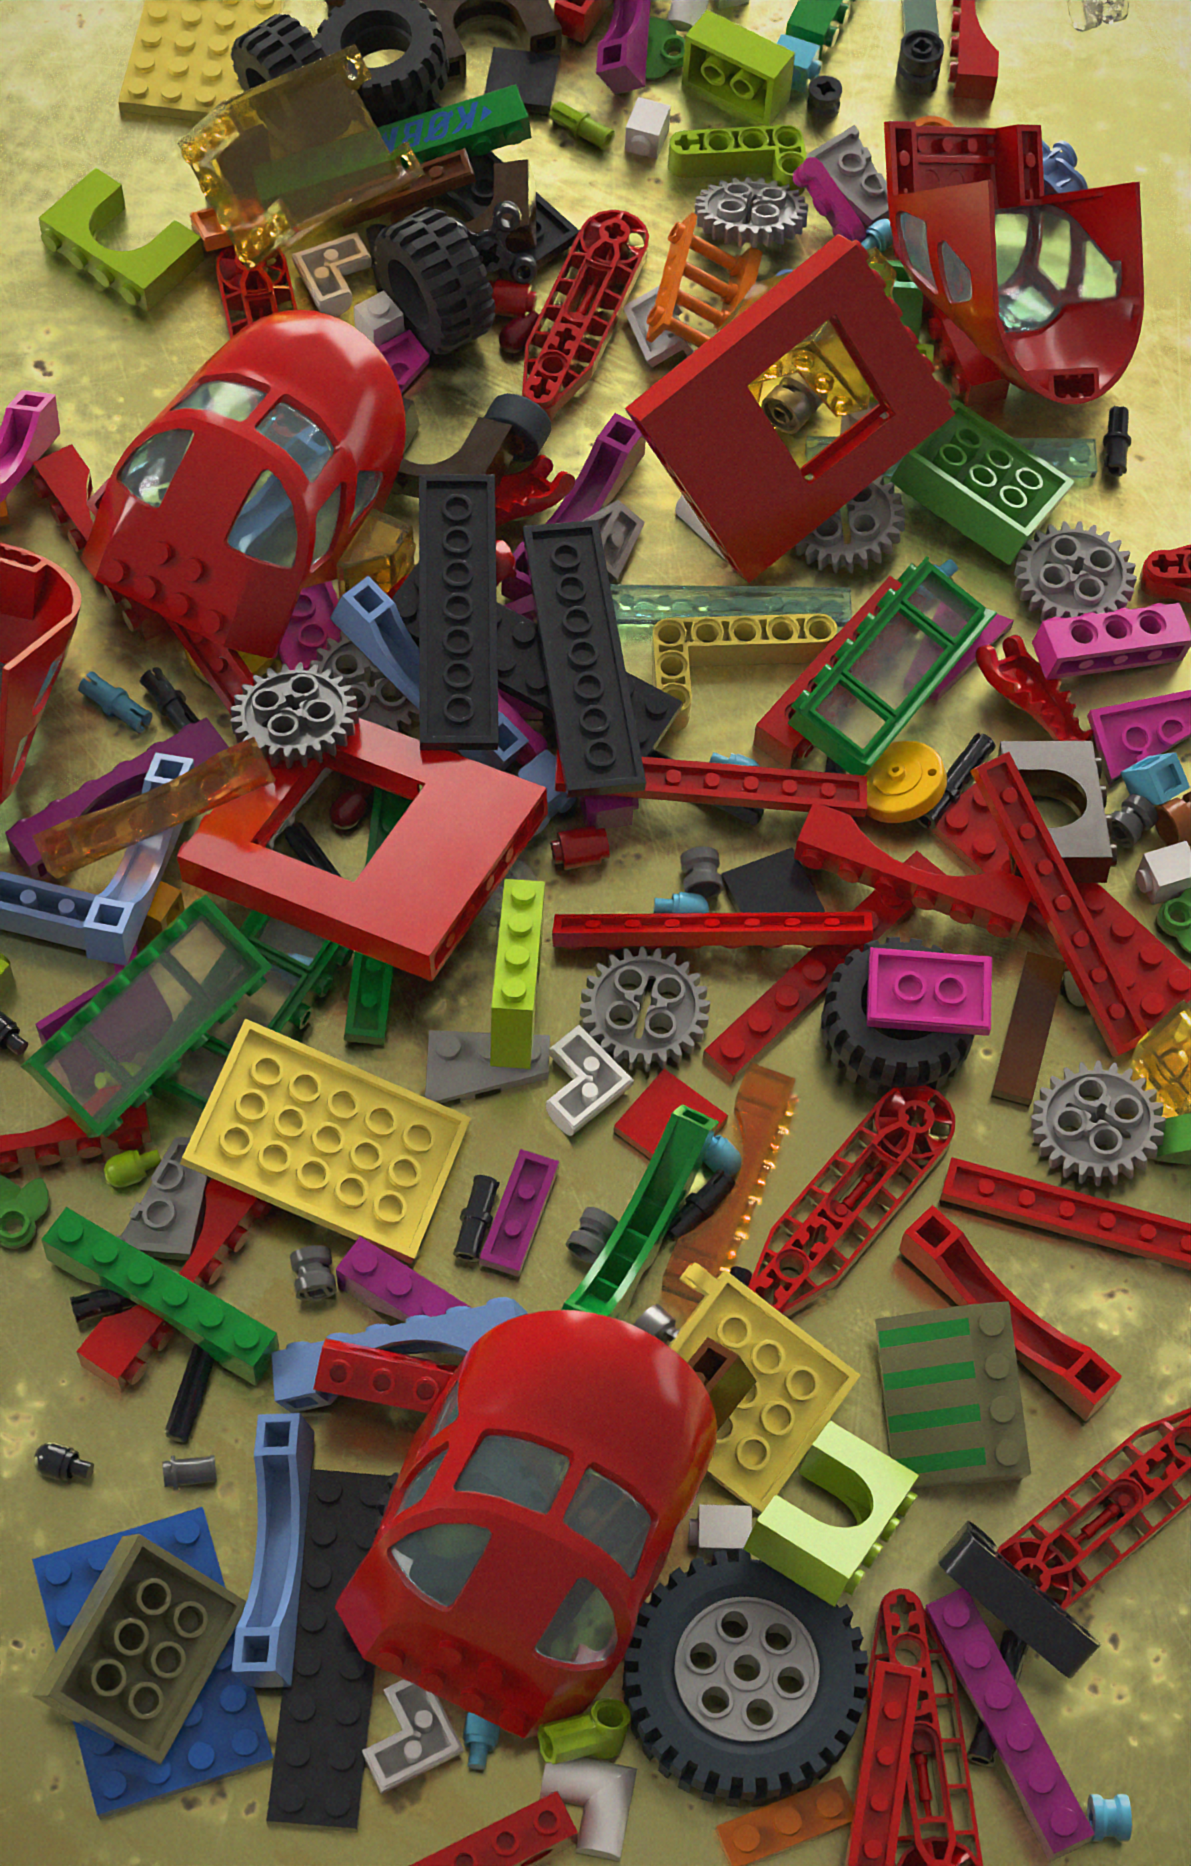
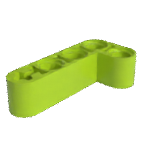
M793 125L684 130L676 132L670 138L668 169L674 176L679 178L772 173L773 181H778V187L788 184L790 185L789 191L798 190L800 196L804 192V188L794 183L793 173L807 159L803 134L801 130Z

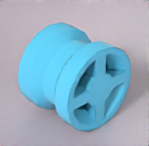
M1099 1794L1089 1795L1087 1820L1095 1833L1091 1841H1102L1105 1837H1115L1118 1841L1130 1840L1132 1815L1127 1794H1117L1113 1799H1103Z

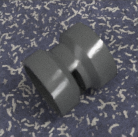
M1129 795L1122 802L1121 809L1110 814L1112 818L1111 838L1123 847H1133L1141 839V832L1150 830L1158 822L1159 817L1155 807L1141 795Z
M706 846L694 847L680 855L681 870L686 873V878L683 881L684 892L696 893L708 899L719 895L723 891L722 876L717 872L720 866V859L716 849Z
M587 1207L579 1219V1229L570 1234L565 1244L568 1250L576 1257L587 1263L594 1264L615 1230L618 1221L603 1210Z
M321 1245L307 1246L291 1253L292 1271L297 1273V1280L294 1282L296 1298L304 1301H314L330 1297L336 1293L335 1276L330 1273L329 1269L333 1264L330 1248Z

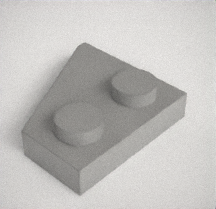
M619 500L583 520H598L609 582L618 579L645 524L641 518Z

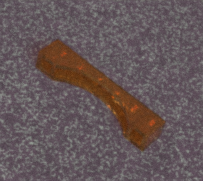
M252 737L216 753L190 771L146 793L108 808L68 819L32 835L48 873L58 879L276 781L259 742L255 737Z
M750 1062L737 1093L734 1107V1116L740 1130L743 1149L742 1168L739 1178L728 1199L712 1217L697 1229L678 1238L663 1274L661 1290L699 1304L704 1295L693 1290L679 1279L689 1265L692 1266L696 1262L717 1279L723 1272L727 1259H736L743 1241V1236L737 1234L742 1222L750 1224L758 1203L757 1200L752 1199L756 1187L763 1189L772 1168V1165L766 1163L771 1151L779 1152L786 1132L780 1126L784 1116L792 1118L800 1097L793 1094L796 1078Z

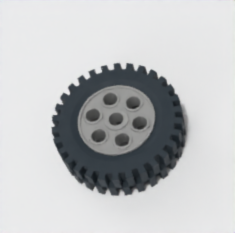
M738 1549L736 1559H728L726 1550L713 1553L712 1562L705 1564L703 1557L700 1556L690 1561L687 1572L683 1573L679 1567L670 1573L668 1584L664 1586L662 1583H659L651 1593L650 1602L646 1603L644 1601L641 1606L624 1661V1704L629 1708L631 1714V1730L635 1739L641 1737L643 1741L642 1751L650 1761L655 1757L660 1763L658 1771L667 1779L671 1774L679 1778L678 1787L689 1793L691 1788L695 1787L703 1791L702 1800L713 1803L714 1797L720 1796L726 1798L725 1806L738 1807L740 1800H750L751 1807L764 1806L766 1798L774 1797L775 1802L789 1797L790 1793L796 1789L798 1793L809 1789L814 1779L818 1778L821 1780L829 1773L832 1764L840 1760L849 1741H851L866 1703L864 1697L868 1690L869 1676L865 1675L868 1665L867 1650H860L863 1635L859 1626L852 1628L850 1625L854 1614L848 1604L841 1608L837 1604L835 1607L763 1561L751 1559V1554L744 1549ZM727 1621H736L744 1627L745 1634L739 1638H731L723 1632L721 1626ZM770 1633H780L785 1636L789 1646L782 1650L772 1649L766 1643L765 1637ZM696 1652H705L713 1658L714 1665L709 1669H698L692 1664L690 1657ZM739 1664H749L755 1668L758 1677L753 1681H742L735 1675L734 1668ZM783 1676L795 1677L801 1685V1690L794 1694L786 1693L781 1690L777 1680ZM709 1695H717L725 1701L727 1708L721 1713H711L705 1709L702 1700ZM753 1707L763 1708L768 1712L770 1722L763 1726L754 1725L747 1718L746 1712Z

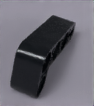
M967 1521L940 1551L938 1563L942 1569L1067 1678L1071 1679L1100 1647V1642L1082 1624L998 1553V1548L994 1541L974 1523Z

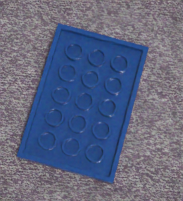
M203 1507L32 1559L55 1652L59 1649L122 1536L141 1534L225 1587ZM236 1627L161 1764H156L73 1721L99 1819L274 1762L255 1690L253 1687H247L232 1673Z

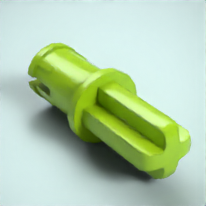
M561 101L555 102L551 107L550 119L572 131L575 138L581 136L602 150H606L612 143L615 136L614 130L592 119L590 113H581Z

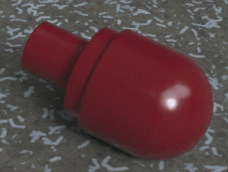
M531 310L524 318L518 316L516 319H512L499 334L501 348L508 353H518L523 350L539 314Z
M361 781L354 791L347 789L345 792H342L330 807L329 818L331 823L343 830L354 827L366 813L368 808L366 800L374 791V787Z

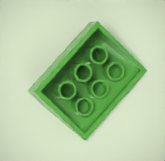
M955 399L950 404L955 415L902 458L890 482L1010 566L1018 557L1019 551L1024 549L1029 539L1032 540L1035 532L1042 527L1075 481Z

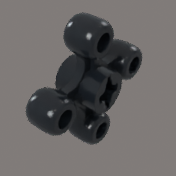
M502 201L498 203L493 210L492 226L489 230H483L479 233L471 232L461 219L452 217L458 223V227L463 229L468 235L471 245L475 246L479 254V260L481 264H484L487 273L501 268L509 272L512 279L517 283L528 284L534 280L537 274V264L534 258L527 253H512L505 244L507 235L516 230L521 223V211L514 202ZM507 213L513 215L508 220H504L501 218L504 214ZM494 245L495 253L489 251L483 256L482 249L489 250ZM520 266H528V269L525 271L517 270Z

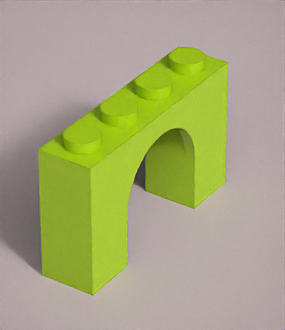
M95 167L38 218L41 239L47 248L52 251L57 250L67 257L75 267L85 269L94 275L103 286H110L119 292L128 303L132 305L137 304L148 312L204 261L202 238L174 220L148 244L138 249L116 251L100 245L95 240L97 234L120 214L126 206L122 184Z
M504 880L491 1007L490 1066L531 1069L537 973H540L543 939L544 881Z
M829 1421L812 1444L798 1473L842 1500L853 1512L858 1525L841 1528L824 1524L775 1495L757 1519L743 1549L835 1607L844 1592L851 1596L855 1593L866 1572L861 1570V1567L864 1565L871 1569L883 1549V1546L878 1543L881 1539L888 1543L901 1521L896 1518V1515L899 1514L905 1518L918 1496L911 1492L919 1475L842 1427Z

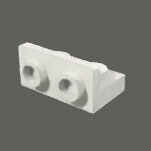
M659 286L623 306L645 359L651 367L681 350H684L688 356L695 351L691 343L667 330L652 343L646 340L649 328L646 320L650 310L655 305ZM675 303L672 317L681 321L679 315L683 313V309Z

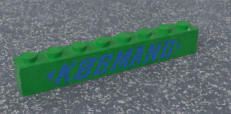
M515 84L251 167L250 170L261 205L269 219L285 218L290 214L308 208H317L324 203L334 201L333 195L464 148L468 158L476 155H485L492 150L508 145H517L524 140L532 138L529 116Z

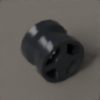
M822 75L817 76L810 82L806 108L811 116L821 120H828L834 118L839 113L843 87L838 79Z

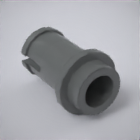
M174 1455L171 1456V1460L162 1461L164 1487L173 1486L174 1491L178 1490V1486L217 1482L215 1455L177 1460Z

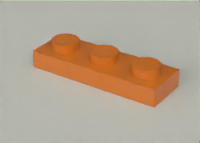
M838 1776L716 1826L715 1831L729 1866H751L851 1825L854 1805L842 1777Z

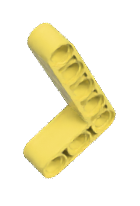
M826 614L666 618L658 621L653 627L651 646L653 686L683 702L681 711L668 731H679L689 723L692 699L690 666L812 663L836 636V622ZM776 638H784V639H786V640L783 641V640H778V639H776ZM703 640H707V641H710V643H705V642H702V641H703ZM669 641L673 642V644H667L664 642ZM673 673L676 674V676H668L666 674Z

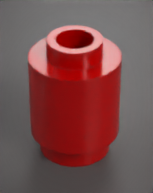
M498 278L496 282L488 281L491 283L493 290L492 298L495 300V310L493 312L495 315L513 318L520 316L524 318L531 310L535 311L537 292L531 291L530 283L520 284L515 281Z
M595 826L560 831L557 832V840L551 841L554 864L561 863L563 870L601 864V860L610 858L605 828L596 829Z

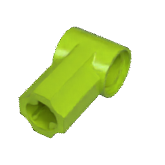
M610 1697L601 1698L592 1705L590 1712L540 1725L537 1736L540 1743V1752L546 1763L555 1765L587 1755H593L601 1759H612L618 1756L622 1751L630 1723L631 1714L629 1708L618 1699Z

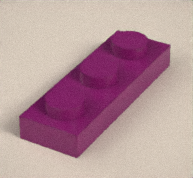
M520 1149L480 1255V1265L517 1277L520 1276L559 1169L558 1160Z

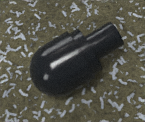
M0 1011V1050L9 1048L17 1055L23 1054L28 1048L29 1043L19 1036L20 1029L16 1022Z
M44 1443L34 1454L36 1470L46 1477L59 1481H69L73 1476L89 1480L94 1471V1463L80 1459L78 1451H75L73 1447L60 1443Z

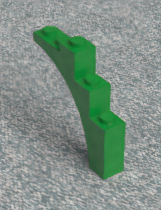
M683 1104L672 1112L648 1167L615 1230L585 1278L564 1302L561 1310L590 1312L612 1317L620 1321L624 1318L643 1272L654 1262L672 1218L685 1204V1198L691 1190L719 1121Z

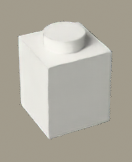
M638 97L626 125L625 151L658 159L669 131L671 105Z
M385 291L354 306L355 328L363 333L376 347L404 333V314Z
M1187 841L1143 854L1136 871V881L1141 892L1147 893L1152 905L1180 897L1185 889L1191 887V849Z
M699 1505L697 1519H689L688 1543L689 1545L697 1546V1558L702 1556L703 1560H712L714 1552L726 1550L728 1559H736L738 1549L744 1548L752 1531V1506Z

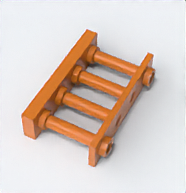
M693 212L681 223L676 222L668 235V241L671 243L655 305L647 316L646 323L649 325L646 340L652 343L667 330L697 347L702 346L711 337L672 317L675 303L714 324V329L718 333L750 306L763 252L750 246L741 256L736 255L734 257L693 234L698 217ZM689 248L726 268L727 274L730 275L728 284L687 262ZM682 276L720 296V300L723 302L722 310L719 311L679 289Z

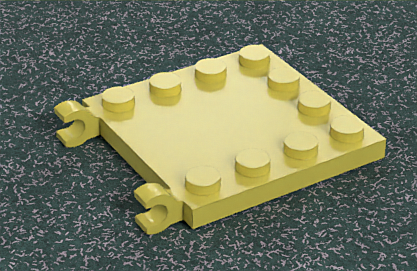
M694 1262L692 1266L689 1265L679 1279L693 1290L703 1294L704 1298L670 1343L669 1347L688 1362L706 1338L709 1337L738 1354L757 1380L717 1431L715 1451L706 1474L747 1506H752V1509L761 1515L773 1497L782 1489L856 1383L860 1374L729 1272L723 1271L716 1279L706 1269Z

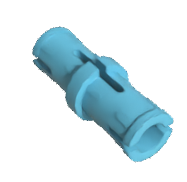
M95 672L86 674L91 682H88L85 678L81 680L78 688L79 692L102 706L103 712L109 717L116 716L132 727L137 733L145 730L140 725L141 722L148 727L153 714L130 699L127 694L128 692L123 688H114Z

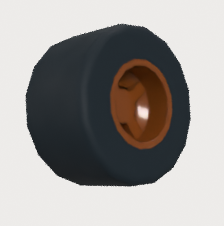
M505 393L497 396L484 416L487 419L512 425L518 447L512 461L516 462L534 460L551 432V421L547 413L537 403L518 394Z

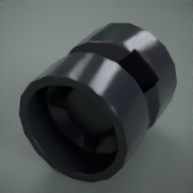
M924 29L912 30L901 39L895 81L897 86L909 95H927L938 86L944 43L936 33Z

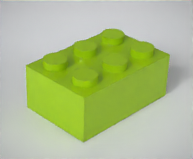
M706 10L685 35L682 84L766 126H770L790 101L795 52L758 35L754 31L733 23L725 17Z

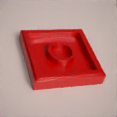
M664 1068L614 1124L613 1131L651 1159L672 1112L682 1104L719 1121L714 1136L727 1122L728 1115Z

